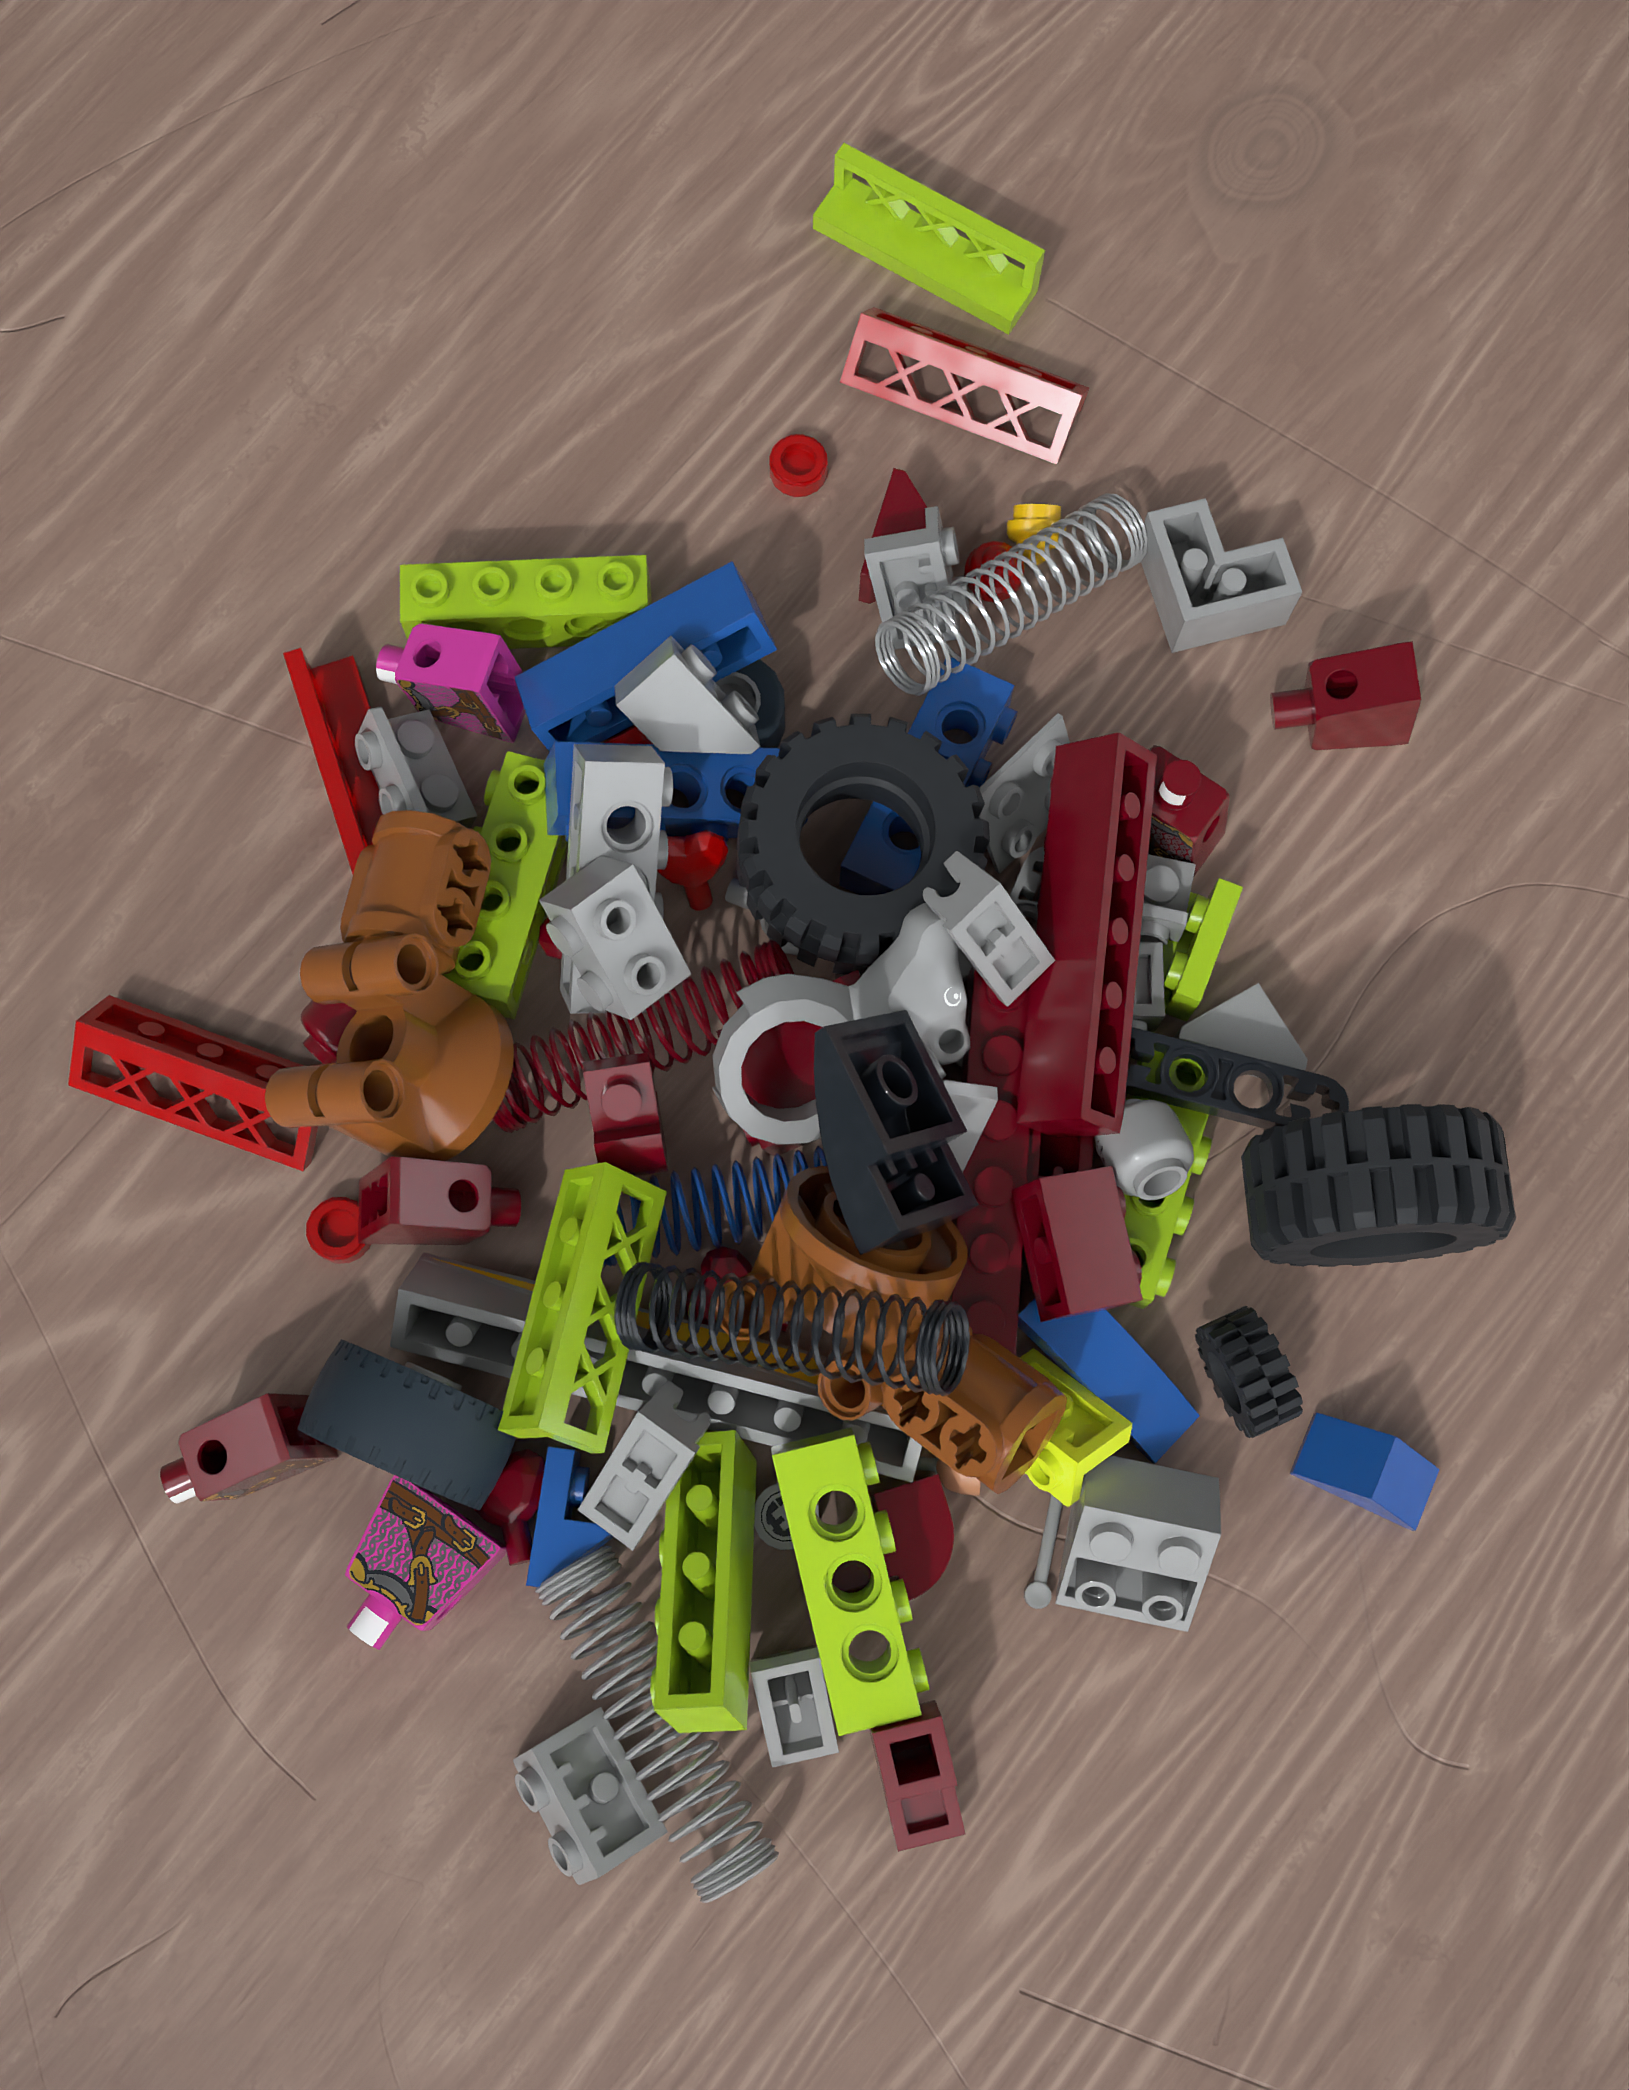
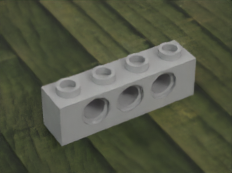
M574 744L566 880L600 856L634 864L663 919V898L660 892H656L657 869H665L668 860L667 834L665 830H660L662 807H669L672 801L673 777L670 767H665L664 761L652 746ZM623 806L635 807V816L627 826L620 829L607 827V820L614 810ZM562 953L560 992L570 1014L605 1013V1010L598 1011L593 1008L584 998L577 985V979L581 975L571 957Z

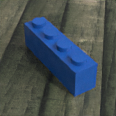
M729 562L514 677L531 730L549 752L555 741L600 743L633 726L632 721L616 706L615 685L670 636L684 650L692 644L702 652L716 670L717 674L712 678L714 682L777 650L757 601L734 562Z

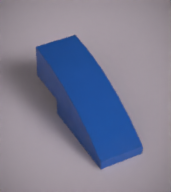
M1034 1298L1018 1315V1327L1060 1369L1133 1423L1129 1441L1153 1464L1168 1451L1200 1416L1153 1359L1107 1310L1040 1322L1036 1299Z

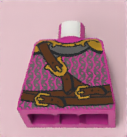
M419 623L412 628L405 648L389 644L382 647L376 662L377 677L381 681L398 684L418 712L430 709L436 721L506 742H515L525 715V709L514 677L523 673L501 635Z
M394 1475L345 1572V1576L369 1593L348 1623L347 1628L362 1641L378 1650L382 1648L402 1618L420 1631L432 1630L507 1553L505 1545L431 1491Z

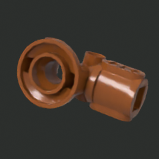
M414 810L391 811L380 816L372 838L373 845H368L364 848L357 859L341 917L340 930L344 943L313 947L305 954L301 962V983L309 998L323 1005L345 1003L357 1010L356 1015L348 1023L341 1036L337 1050V1063L279 1069L270 1077L266 1086L265 1102L272 1119L283 1127L329 1126L389 1157L447 1161L473 1143L491 1122L503 1101L513 1068V1039L510 1027L502 1013L493 1005L443 976L444 974L451 973L454 969L460 950L459 946L466 945L472 939L490 874L491 856L485 839L477 831L467 828L454 820Z
M818 1166L805 1169L797 1173L790 1180L751 1273L739 1277V1279L742 1281L746 1276L753 1275L762 1284L766 1279L774 1278L781 1287L787 1281L794 1280L801 1290L807 1284L814 1283L821 1293L827 1287L835 1286L842 1294V1297L849 1289L855 1288L861 1294L863 1300L870 1292L877 1291L884 1300V1303L891 1295L898 1294L904 1301L905 1307L912 1298L919 1296L928 1309L935 1300H949L967 1263L968 1250L963 1236L953 1222L950 1221L939 1228L860 1255L843 1217L831 1182L828 1166ZM734 1281L723 1285L725 1289V1309L721 1328L728 1335L730 1305L737 1287ZM752 1282L746 1283L743 1287L745 1308L737 1340H750L749 1315L756 1293V1286ZM768 1285L763 1290L764 1315L759 1335L770 1330L771 1310L777 1294L773 1285ZM792 1287L787 1288L783 1294V1323L791 1320L793 1307L797 1299L796 1292ZM810 1290L803 1298L804 1316L812 1322L817 1297L816 1293ZM829 1293L824 1301L823 1330L832 1333L835 1312L838 1307L837 1298L834 1293ZM854 1295L850 1296L845 1304V1322L842 1337L846 1338L848 1342L841 1356L843 1367L847 1363L854 1347V1329L859 1310L857 1298ZM719 1296L717 1298V1304L715 1309L716 1318L718 1315ZM876 1298L869 1301L865 1310V1328L861 1343L864 1369H866L875 1349V1335L880 1315ZM739 1300L737 1302V1308L735 1313V1324L737 1320ZM897 1301L891 1303L886 1315V1330L882 1345V1356L886 1372L893 1361L897 1349V1337L901 1320ZM914 1304L907 1320L904 1345V1360L907 1374L915 1361L916 1341L922 1322L919 1304ZM943 1324L937 1343L936 1362L941 1349ZM970 1327L969 1354L965 1371L959 1385L950 1395L928 1394L925 1391L915 1393L907 1385L903 1388L893 1389L885 1381L881 1385L871 1386L864 1379L854 1383H850L843 1376L830 1380L822 1375V1373L819 1374L817 1382L818 1393L822 1403L832 1415L842 1420L853 1421L883 1405L890 1419L900 1430L953 1470L966 1477H977L979 1481L996 1494L1007 1491L1036 1461L1060 1423L1066 1408L1067 1397L1047 1377L994 1339L984 1334L972 1333L973 1330ZM948 1341V1348H947V1352H946V1356H945V1359H944L942 1368H941L939 1374L937 1375L938 1381L940 1380V1377H941V1375H942V1373H943V1370H944V1368H945L946 1359H947L948 1350H949V1341ZM835 1359L826 1368L831 1373L839 1371ZM856 1359L851 1368L846 1371L852 1376L861 1374L857 1367ZM877 1361L873 1369L867 1374L873 1379L882 1377ZM899 1363L893 1374L889 1377L894 1382L903 1380ZM915 1373L914 1377L910 1381L913 1382L915 1385H920L917 1374Z

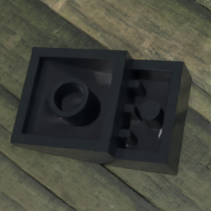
M907 1010L828 1025L815 1032L814 1082L822 1146L831 1182L843 1217L859 1254L862 1255L939 1228L978 1206L979 1204L948 1144L966 1133L967 1129Z

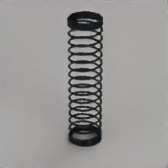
M638 1262L630 1268L619 1285L615 1299V1328L622 1344L630 1350L653 1353L662 1351L668 1356L682 1354L688 1359L700 1356L708 1362L720 1359L728 1365L740 1362L748 1368L760 1364V1366L768 1371L780 1367L788 1374L801 1370V1372L809 1377L822 1373V1375L830 1380L843 1376L850 1383L859 1382L864 1379L871 1386L881 1385L885 1381L893 1389L903 1388L907 1385L915 1393L925 1391L928 1394L941 1396L950 1395L959 1385L969 1354V1321L964 1308L957 1301L935 1300L927 1309L925 1303L918 1296L912 1298L905 1307L904 1301L898 1294L891 1295L884 1303V1300L877 1291L870 1292L863 1300V1297L855 1288L849 1289L842 1297V1294L835 1286L827 1287L821 1293L814 1283L807 1284L801 1290L794 1280L787 1281L781 1287L774 1278L766 1279L760 1284L759 1280L753 1275L746 1276L740 1281L734 1273H728L721 1279L714 1270L706 1271L701 1276L695 1268L686 1269L682 1273L675 1265L664 1268L660 1264L652 1262ZM649 1271L655 1281L649 1302L650 1328L646 1336L641 1339L636 1324V1298L643 1276ZM671 1272L678 1276L674 1287H672V1282L668 1275ZM687 1275H694L698 1281L691 1294L688 1310L690 1336L681 1346L677 1338V1332L680 1329L685 1314L687 1301L684 1278ZM713 1277L717 1284L711 1297L708 1312L710 1337L706 1344L700 1348L696 1335L699 1332L706 1305L704 1281L706 1278ZM727 1280H733L737 1287L732 1297L729 1311L730 1339L724 1349L720 1351L716 1337L723 1321L725 1309V1289L723 1284ZM752 1282L756 1286V1293L749 1315L750 1341L745 1350L740 1353L736 1339L742 1325L745 1308L743 1287L746 1283ZM773 1285L777 1294L770 1316V1344L764 1354L760 1356L756 1341L764 1315L763 1290L766 1286ZM792 1287L796 1292L797 1299L793 1307L790 1323L791 1345L781 1359L777 1341L784 1317L783 1294L787 1288ZM679 1288H681L679 1314L675 1322V1304ZM813 1290L816 1293L817 1304L814 1309L811 1326V1348L804 1360L801 1361L797 1343L804 1319L803 1298L808 1291ZM700 1291L699 1311L695 1322V1306ZM829 1293H834L837 1298L838 1307L833 1323L832 1349L824 1364H822L818 1344L824 1323V1301ZM854 1295L859 1306L854 1329V1347L847 1363L843 1367L839 1345L844 1329L845 1304L848 1298ZM719 1296L718 1315L715 1323V1309L717 1304V1298ZM876 1298L880 1315L875 1335V1349L866 1369H864L861 1343L865 1328V1310L869 1301ZM739 1300L738 1314L735 1324V1313L737 1308V1302ZM897 1301L901 1314L897 1349L893 1361L886 1372L882 1356L886 1315L891 1303ZM914 1304H919L922 1322L916 1341L915 1361L907 1374L904 1360L907 1320ZM943 1324L941 1349L936 1362L937 1343ZM668 1328H669V1329H670V1335H669L668 1338L662 1343L661 1341H662L663 1337L665 1336V1334H666V1332H667V1330H668ZM673 1340L676 1348L669 1349L666 1347ZM948 1341H949V1350H948V1355H947V1359H946L945 1368H944L943 1373H942V1375H941V1377H940V1380L938 1381L937 1375L939 1374V1372H940V1370H941V1368H942V1365H943V1362H944V1359H945V1356H946L947 1348H948ZM692 1343L696 1351L689 1352L686 1348ZM712 1345L716 1354L709 1355L705 1351ZM732 1347L736 1357L729 1358L725 1354ZM752 1349V1352L754 1353L756 1360L749 1361L744 1357L747 1354H749ZM772 1352L777 1362L769 1364L765 1359ZM792 1353L797 1363L796 1366H788L787 1364H785V1362L791 1357ZM814 1356L818 1368L810 1370L805 1365ZM835 1358L839 1371L831 1373L826 1368ZM856 1359V1364L861 1374L852 1376L846 1371L851 1368ZM877 1361L882 1377L873 1379L867 1374L873 1369ZM899 1363L903 1380L894 1382L889 1377L893 1374ZM915 1373L917 1374L920 1385H915L913 1382L910 1381L914 1377Z

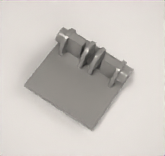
M1059 713L979 788L985 802L979 817L989 822L990 842L987 849L995 871L999 874L1015 858L1026 854L1034 844L1035 839L1047 828L1051 797L1050 782L1053 775L1055 749L1058 745L1070 743L1063 716Z

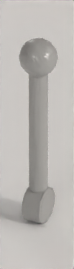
M1053 1495L1050 1497L1034 1581L1029 1583L1024 1590L1025 1602L1035 1609L1046 1607L1051 1600V1591L1046 1584L1063 1505Z

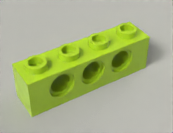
M646 555L400 565V623L407 640L412 628L421 623L501 635L509 649L567 647L585 640L651 604V585Z
M852 1427L771 1447L774 1467L838 1736L921 1716L917 1693L928 1691L930 1688L920 1648L906 1651L900 1624L913 1621L903 1578L889 1581L883 1555L896 1552V1547L887 1511L883 1510L873 1513L867 1486L880 1483L870 1441L857 1444ZM831 1491H843L849 1494L855 1501V1509L852 1516L844 1523L838 1525L823 1522L817 1516L815 1509L819 1499L824 1494ZM856 1560L866 1564L871 1569V1578L862 1590L847 1593L839 1590L833 1584V1574L842 1563ZM867 1630L877 1631L888 1640L884 1653L872 1661L859 1660L849 1651L853 1638Z

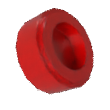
M804 434L789 435L780 439L773 446L769 456L770 478L774 486L783 494L792 497H806L817 492L824 485L828 472L827 453L823 445L815 438Z
M332 1197L321 1202L312 1210L306 1223V1237L310 1247L320 1257L335 1264L350 1263L361 1258L370 1249L371 1244H358L359 1203L347 1197Z

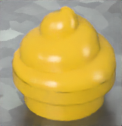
M1051 504L1014 505L1013 520L1007 521L1008 538L1017 545L1019 543L1022 544L1025 539L1037 535L1039 531L1050 527L1061 519V506ZM1053 533L1050 539L1058 543L1059 533ZM1039 541L1036 547L1044 552L1045 541ZM1049 544V551L1056 548ZM1025 549L1022 556L1031 560V550ZM1036 552V563L1040 565L1046 560Z

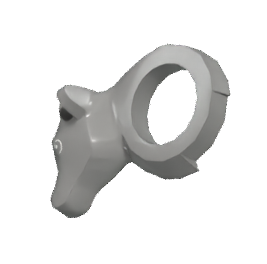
M926 903L912 909L904 918L900 934L894 943L873 962L853 985L846 986L824 978L783 974L763 978L737 991L736 993L744 1004L723 1025L713 1053L716 1086L712 1087L729 1117L750 1136L775 1144L808 1143L821 1138L816 1099L800 1107L776 1109L758 1103L742 1087L741 1066L748 1048L764 1031L784 1022L805 1021L824 1027L907 1010L941 1079L945 1077L946 1074L940 1065L959 1061L970 1048V1037L965 1024L967 998L958 963V945L943 927L945 921L937 916Z

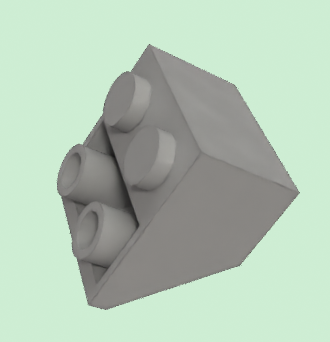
M1109 1456L1087 1472L1083 1477L1080 1499L1072 1504L1070 1509L1055 1604L1188 1632L1221 1537L1219 1478L1116 1456Z

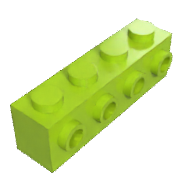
M507 751L501 771L494 769L486 785L484 803L486 806H489L483 828L478 826L473 828L485 839L491 856L490 874L476 929L472 939L466 945L459 946L460 950L454 969L451 973L444 974L443 976L496 1007L504 1017L515 1019L538 946L540 925L547 917L539 900L556 888L568 849V841H566V835H547L545 760Z
M1154 1051V1057L1150 1063L1137 1061V1065L1151 1068L1146 1081L1155 1083V1071L1164 1056L1163 1053ZM1181 1058L1170 1065L1169 1076L1172 1083L1178 1089L1185 1092H1194L1202 1088L1204 1072L1197 1062ZM1127 1094L1125 1099L1150 1100L1130 1094ZM1169 1104L1167 1105L1176 1113L1193 1146L1194 1161L1187 1173L1184 1184L1177 1191L1157 1200H1144L1140 1197L1124 1194L1126 1201L1124 1220L1131 1250L1137 1255L1141 1265L1142 1279L1140 1289L1143 1298L1141 1301L1128 1305L1144 1309L1152 1303L1155 1294L1165 1297L1169 1289L1176 1266V1260L1167 1257L1173 1233L1181 1236L1184 1234L1194 1206V1199L1185 1196L1191 1173L1201 1175L1212 1145V1138L1203 1136L1209 1114Z
M736 1430L705 1432L703 1437L697 1442V1445L700 1446L699 1450L666 1500L665 1526L659 1539V1557L662 1566L661 1593L655 1606V1627L658 1643L657 1660L651 1675L650 1691L654 1711L678 1733L747 1730L757 1460Z

